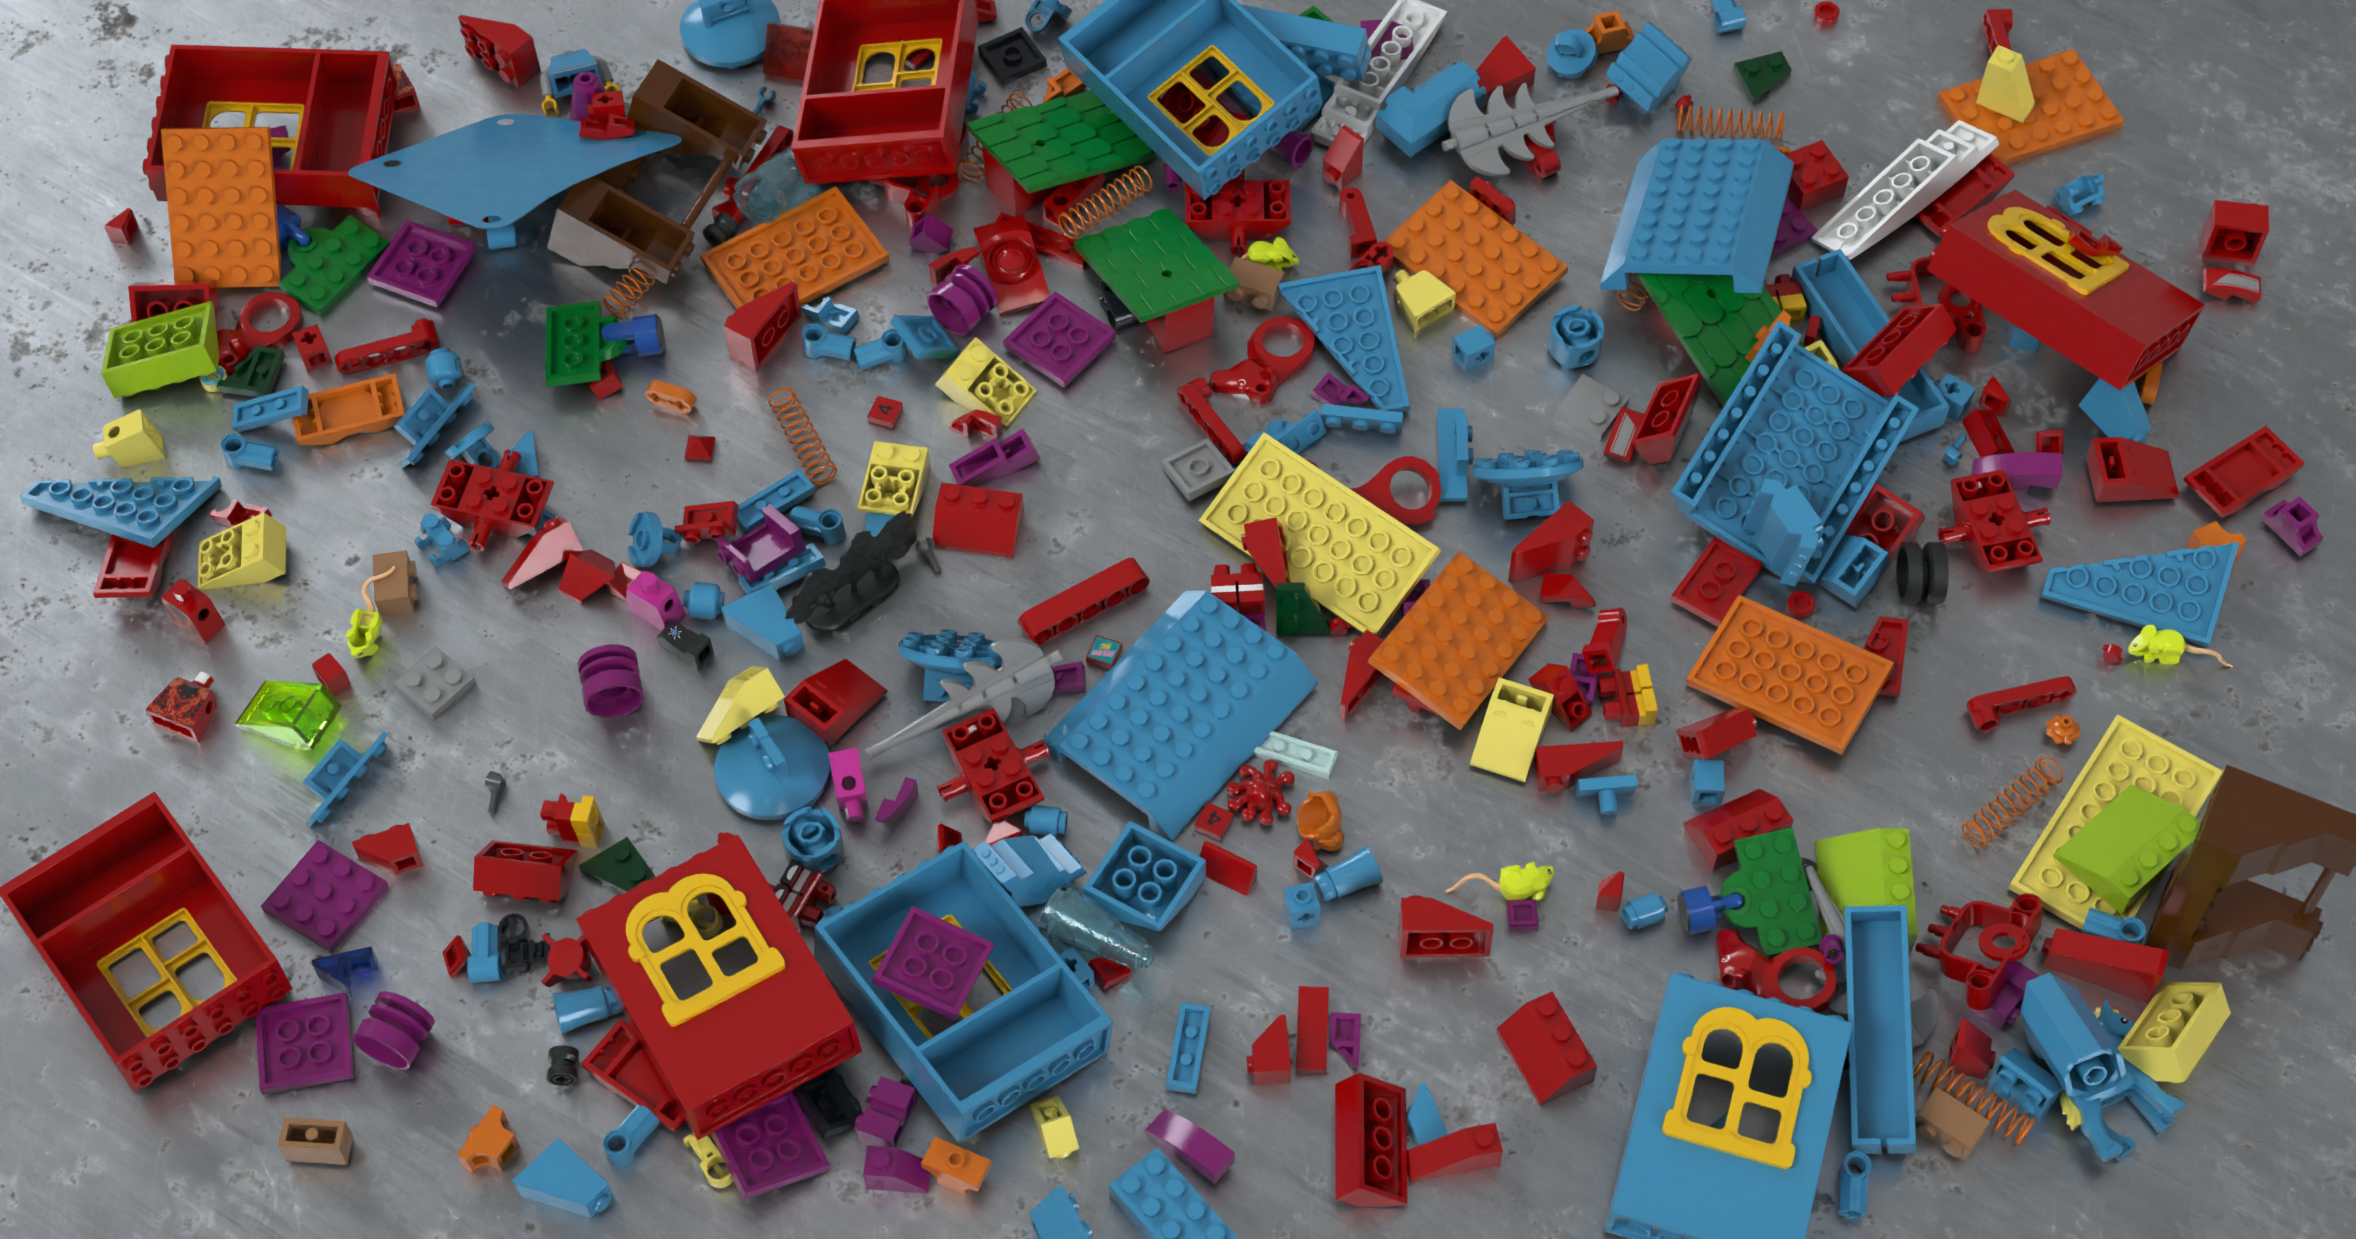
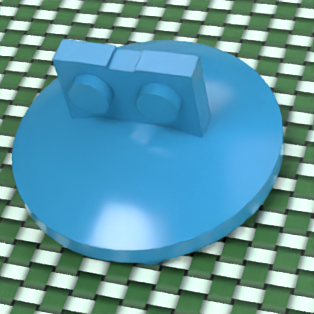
M694 0L687 7L680 21L681 39L690 55L702 63L729 69H737L739 66L762 60L775 46L781 32L779 12L771 0Z
M1540 450L1524 451V456L1513 455V453L1509 452L1497 454V459L1494 460L1492 458L1475 459L1476 464L1472 469L1474 477L1501 486L1503 519L1509 520L1535 515H1553L1559 509L1558 481L1568 478L1583 469L1584 461L1579 452H1573V450L1556 451L1557 454L1547 455L1545 452H1540Z
M950 629L940 630V634L929 635L921 632H908V637H904L898 644V654L925 668L923 700L946 702L950 700L948 692L940 684L942 679L958 680L965 684L967 688L972 686L973 677L963 668V664L966 662L983 661L992 665L995 669L1001 667L1002 664L1001 657L990 647V644L998 640L985 639V634L980 632H970L968 636L957 635V631Z
M776 715L758 717L748 722V727L744 729L738 727L731 733L732 737L720 746L714 766V774L719 792L734 810L754 819L783 820L788 818L794 811L803 807H810L822 795L830 778L829 750L825 741L803 723L792 717Z

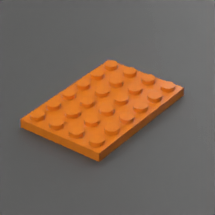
M2074 49L2025 64L2035 104L2024 123L1976 103L1983 78L1940 91L1937 97L1954 124L1960 120L1997 137L1999 145L1990 153L2005 166L2122 128L2125 122Z
M270 127L161 129L174 281L217 280V288L279 287V282L282 280V266Z
M1452 180L1446 183L1383 241L1392 246L1394 253L1393 261L1412 276L1422 270H1426L1456 293L1455 308L1477 325L1481 324L1485 331L1490 332L1496 339L1568 272L1566 264Z
M837 187L700 254L701 262L736 309L790 282H794L797 285L801 307L890 261L888 252Z
M1458 551L1371 655L1368 663L1457 729L1461 730L1495 688L1498 678H1503L1550 617Z
M1738 595L1687 676L1686 685L1734 707L1748 708L1758 718L1843 755L1892 672L1894 662Z

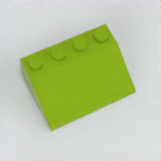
M212 301L110 328L101 375L114 399L123 396L130 397L138 392L149 389L156 390L171 383H182L187 379L197 376H208L217 371L219 348Z
M2130 785L2058 849L2053 857L2117 912L2123 915L2175 867L2181 854L2188 855L2201 822L2184 808L2134 785Z
M1876 828L1815 840V859L1818 866L1817 875L1842 916L1845 918L1844 906L1907 905L1909 951H1912L1918 936L1909 829ZM1819 908L1821 936L1824 937L1829 934V931Z

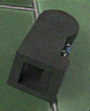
M674 620L670 621L657 636L658 643L667 652L697 671L714 653L711 639L703 633L698 635Z

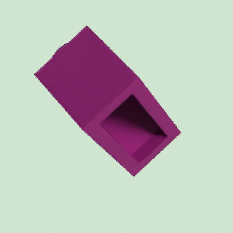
M867 1146L863 1172L866 1189L928 1194L931 1173L922 1168V1158L900 1148Z

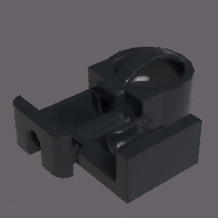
M515 913L503 917L498 926L500 943L502 948H505L506 965H500L503 974L513 975L515 970H518L520 974L528 973L530 970L528 963H530V966L548 964L547 958L551 946L544 939L537 943L529 940L530 928L525 917ZM515 923H521L525 926L523 932L516 936ZM507 926H509L510 937L504 935Z

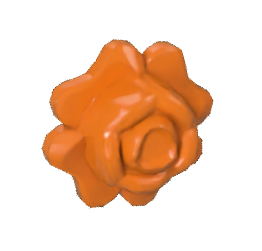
M2056 714L2054 719L2046 722V727L2048 728L2046 735L2053 738L2056 744L2065 743L2066 745H2071L2073 740L2079 739L2081 736L2079 732L2080 724L2074 722L2069 715L2062 717V715Z

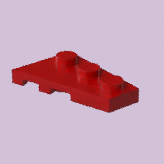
M1880 616L1866 640L1864 650L1894 662L1893 670L1878 695L1900 697L1908 619Z

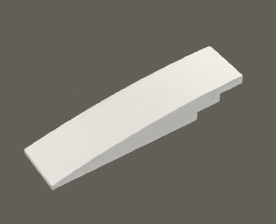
M1397 0L1368 39L1371 52L1392 21L1403 26H1397L1393 29L1392 41L1383 43L1381 55L1371 59L1363 81H1347L1340 77L1334 86L1333 95L1322 108V116L1310 131L1314 141L1330 147L1340 128L1345 125L1363 137L1365 144L1375 130L1376 113L1380 108L1384 111L1387 107V104L1384 102L1386 98L1404 86L1447 16V11L1419 0ZM1398 35H1405V36H1407V37H1406V38H1400V37H1398ZM1413 39L1414 50L1407 59H1400L1401 49L1408 47Z
M1958 120L1946 132L1938 129L1926 141L1918 138L1811 237L1812 242L1831 252L1841 249L1847 259L1851 260L1907 222L1959 181L1999 145L1997 137Z

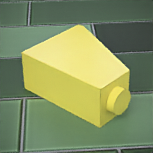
M1998 45L1987 62L1976 103L2024 123L2035 104L2024 59L2021 54Z

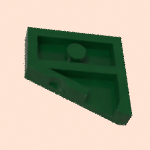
M1782 51L1736 62L1733 69L1752 105L1757 104L1759 98L1764 93H1770L1776 88L1778 83L1785 81L1791 74V67Z
M257 346L248 354L245 360L239 362L233 368L235 373L226 381L221 379L217 383L219 392L252 397H262L271 394L285 358L284 351Z
M1304 582L1276 583V635L1331 634L1330 622L1323 617L1320 606L1311 597L1310 591Z
M628 837L579 865L580 872L583 875H591L601 880L603 885L611 889L620 890L622 894L637 887L641 882L656 877Z

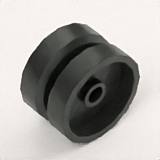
M1902 542L1898 549L1896 564V582L1900 602L1902 604H1917L1923 596L1927 604L1944 603L1949 580L1948 556L1945 544L1943 542H1927L1922 549L1917 542Z

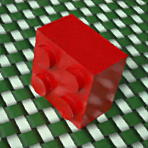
M1823 140L1784 154L1794 162L1787 198L1801 212L1844 197L1849 176Z
M2214 200L2202 231V258L2256 263L2269 232V206Z

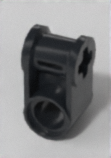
M1102 280L1100 283L1102 295L1100 296L1099 304L1112 328L1117 330L1139 321Z

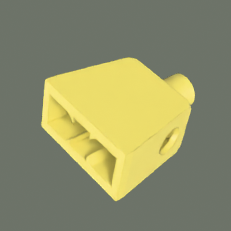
M1400 270L1393 277V281L1397 284L1394 292V303L1414 333L1454 310L1456 293L1428 271L1422 270L1411 277L1405 270Z
M141 409L104 425V441L93 444V451L98 460L112 456L120 467L165 459L163 436Z

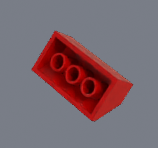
M1943 304L1905 306L1840 371L1876 394L1892 397L1901 391V387L1909 379L1917 375V370L1923 364L1929 362L1934 357L1933 354L1940 347L1950 341L1949 338L1957 329Z
M1362 1073L1352 1075L1335 1084L1336 1200L1357 1207L1407 1205L1405 1088Z

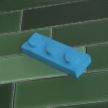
M301 385L234 404L232 428L239 433L307 414L309 390Z
M1329 404L1321 405L1320 417L1323 423L1331 428H1340L1341 425L1352 426L1353 429L1359 431H1366L1371 428L1379 429L1380 432L1386 434L1402 431L1403 412Z
M797 469L739 504L737 523L745 533H748L765 523L761 511L763 508L771 504L782 513L814 494L815 486L800 469Z
M811 543L806 546L805 551L752 584L743 576L738 578L746 595L770 584L777 590L806 576L811 571L825 567L826 562L816 546Z
M1181 1002L1166 1081V1090L1196 1094L1211 1013L1210 1006Z

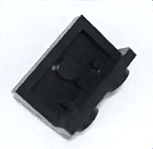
M834 1067L822 1073L821 1076L794 1088L792 1091L823 1139L853 1129L858 1114L862 1113L858 1099L852 1095L843 1077L838 1074Z

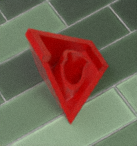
M592 549L571 553L558 588L559 593L582 604L585 601L584 598L615 578L614 561Z

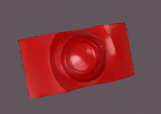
M1989 153L1959 181L1914 217L1940 237L1942 230L1948 223L1956 222L1959 217L1963 218L1969 212H1974L1980 206L1993 200L2014 178L2015 173Z
M1024 215L973 228L989 281L998 295L997 307L1000 316L1040 306L1050 297L1044 273Z
M2265 426L2192 471L2183 480L2223 518L2243 510L2264 492L2276 489L2301 469L2305 462Z
M173 531L154 548L112 534L93 591L94 598L151 597L161 584L162 565L165 557L170 553Z
M620 1018L582 1061L581 1066L611 1092L624 1097L635 1106L638 1104L645 1106L659 1119L660 1125L676 1132L685 1119L634 1029Z

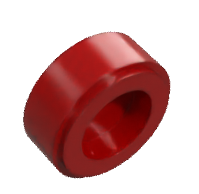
M1829 1L1820 2L1815 6L1813 18L1820 25H1834L1839 18V7Z
M1796 591L1788 597L1786 610L1791 617L1805 620L1813 615L1816 602L1811 594L1805 591Z

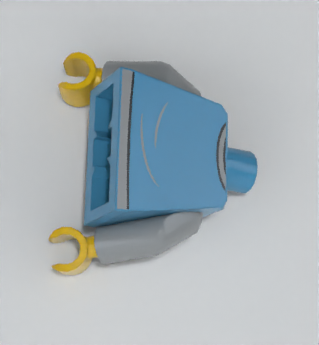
M586 49L565 51L563 54L552 56L550 66H547L540 75L542 97L545 98L542 102L545 116L548 117L547 111L550 108H554L556 115H559L560 111L553 97L557 98L572 94L574 78L582 72L595 73L602 84L605 85L607 92L620 91L618 85L612 84L614 80L606 61L602 58L591 56Z

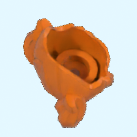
M1311 790L1308 793L1309 799L1304 801L1297 811L1298 831L1302 837L1314 841L1313 850L1315 852H1318L1320 848L1334 852L1344 842V833L1340 829L1342 812L1338 798L1330 791L1314 793Z

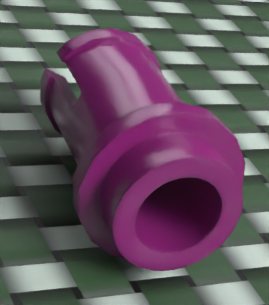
M1164 163L1163 168L1166 171L1167 190H1181L1183 186L1182 178L1167 163Z
M1828 934L1822 937L1819 948L1825 960L1832 964L1841 961L1844 947L1842 939L1835 934Z

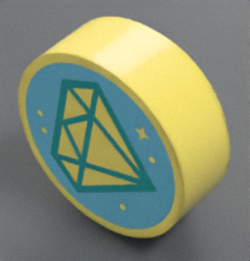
M218 365L217 371L208 376H199V379L206 391L218 392L217 383L221 379L226 381L228 375L225 369Z

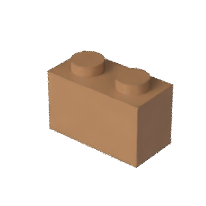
M1235 257L1229 271L1239 281V288L1224 293V297L1253 305L1259 309L1274 311L1281 296L1278 283L1284 282L1285 272Z
M407 550L373 555L374 576L383 574L395 566L394 571L390 575L374 581V601L381 616L414 612V601L418 600V591L416 584H413V577H417V568L415 561H410Z
M1938 1087L1933 1091L1915 1119L1916 1129L1922 1137L1934 1140L1943 1146L1947 1153L1954 1157H1960L1964 1161L1968 1159L1980 1142L1991 1122Z
M284 1117L278 1148L286 1161L347 1165L353 1134L346 1121Z

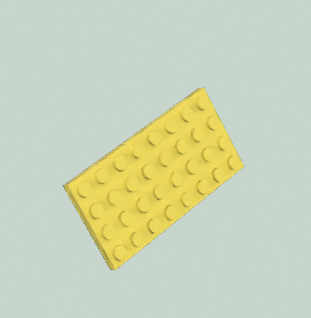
M1263 432L1198 520L1202 525L1254 559L1248 550H1244L1241 534H1245L1244 524L1276 517L1283 526L1291 583L1304 582L1310 591L1311 597L1318 604L1337 617L1344 619L1362 634L1367 629L1378 637L1441 552L1437 546L1265 432Z
M2117 714L2011 881L2008 889L2018 895L2025 893L2037 895L2042 901L2043 909L2081 930L2090 907L2122 919L2135 917L2152 888L2121 915L2053 857L2054 853L2130 785H2134L2176 804L2196 817L2223 771Z

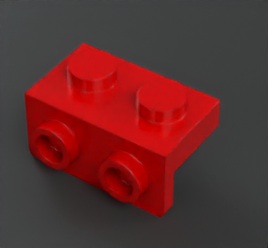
M1476 176L1470 182V194L1511 225H1514L1516 223V205L1513 200L1499 193L1490 182L1483 181Z
M735 501L685 506L683 525H676L674 532L681 536L684 541L690 543L700 542V539L710 538L716 540L719 536L723 538L736 536L739 505Z

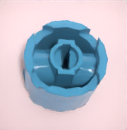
M1579 305L1567 306L1556 312L1551 322L1548 348L1551 356L1560 363L1562 368L1571 370L1575 367L1587 366L1599 359L1604 333L1602 318L1596 311L1590 308L1589 311L1583 310L1582 306Z
M803 807L794 811L785 820L782 831V843L789 863L793 859L802 863L803 868L813 873H824L832 869L842 859L844 851L840 825L836 817L827 809L820 808V810L812 809V807Z

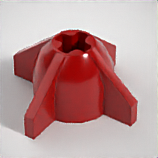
M545 933L542 935V938L551 946L547 958L548 966L551 970L541 981L543 985L550 988L563 980H576L583 977L590 982L593 979L589 972L592 963L591 954L582 935L577 941L573 938L555 941Z

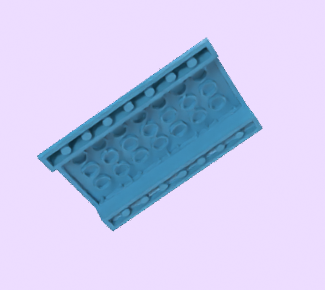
M1702 138L1661 139L1638 160L1600 282V289L1627 290L1632 273L1733 275L1734 293H1762L1794 169V162L1766 140H1730L1727 138L1720 140Z
M1778 320L1670 492V495L1686 518L1730 546L1762 562L1763 567L1781 577L1782 572L1769 569L1770 563L1757 544L1751 543L1754 532L1744 530L1742 526L1746 512L1750 508L1751 502L1755 498V494L1759 490L1764 478L1781 481L1786 490L1797 485L1822 520L1824 533H1822L1824 546L1813 553L1798 580L1799 582L1814 584L1920 408L1897 394L1890 401L1884 399L1798 345L1797 342L1802 334Z
M1186 590L1043 740L1053 757L1060 762L1066 756L1147 814L1149 817V827L1168 841L1173 842L1201 812L1207 802H1210L1237 773L1239 768L1254 754V749L1260 747L1269 738L1271 731H1275L1318 685V682L1296 652L1210 592Z

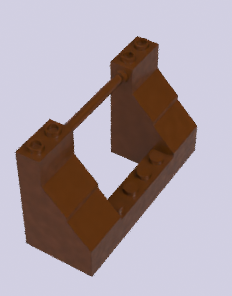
M657 59L634 93L627 118L635 120V129L674 134L682 138L679 144L654 152L653 154L712 155L721 160V163L681 224L626 195L629 189L627 184L630 180L633 182L636 180L641 171L639 166L642 162L647 163L652 153L622 163L572 185L556 210L547 248L579 266L640 269L667 284L671 276L677 277L683 266L681 260L683 257L689 258L695 247V244L692 243L695 232L691 231L690 228L728 169L734 167L740 170L744 162L750 163L756 152L753 148L756 144L761 145L767 135V132L764 130L767 120Z
M2226 765L2211 794L2188 855H2180L2166 883L2144 945L2170 951L2166 964L2180 970L2218 957L2228 959L2261 947L2298 961L2303 951L2309 953L2314 939H2317L2324 923L2319 921L2322 909L2316 906L2336 872L2349 876L2356 866V814ZM2311 862L2324 867L2304 902L2247 880L2264 873L2275 875Z

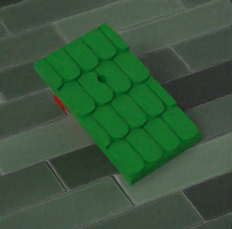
M1091 90L1067 98L1062 96L1032 107H1021L1003 114L995 113L966 123L967 130L982 144L986 186L1015 216L1021 215L1046 200L1062 184L1156 159V153Z
M1171 209L1157 210L1150 214V216L1134 218L1124 225L1109 227L1101 233L1089 234L1074 242V249L1141 323H1147L1164 354L1212 337L1215 296L1239 288V281L1224 263L1219 261L1210 249L1201 243L1186 224L1184 225Z
M1637 273L1639 280L1652 298L1651 303L1664 316L1724 407L1751 364L1744 357L1758 340L1754 336L1764 324L1769 326L1782 312L1767 291L1765 283L1762 293H1734L1733 275ZM1800 341L1798 345H1800V346H1802L1803 348H1805V345L1803 344V342Z

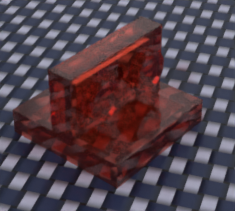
M774 22L767 23L763 73L804 81L814 29Z

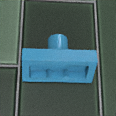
M1624 775L1578 779L1575 785L1576 798L1599 796L1601 815L1618 813L1616 794L1634 793L1638 786L1637 776Z

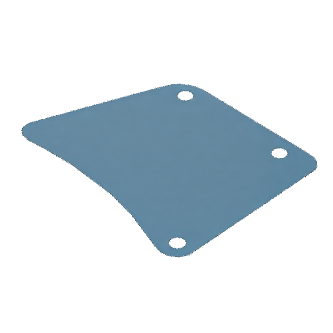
M506 114L486 118L351 168L348 174L353 178L476 228L493 229L514 223L545 200L576 183L622 163L675 146L681 142L682 138L674 134L635 129L634 135L623 138L589 139L579 137L580 121L529 114ZM502 119L514 120V123L509 125H500L497 122ZM392 160L401 162L400 165L395 167L383 165V163ZM488 216H498L501 218L500 221L495 223L482 221L483 218Z

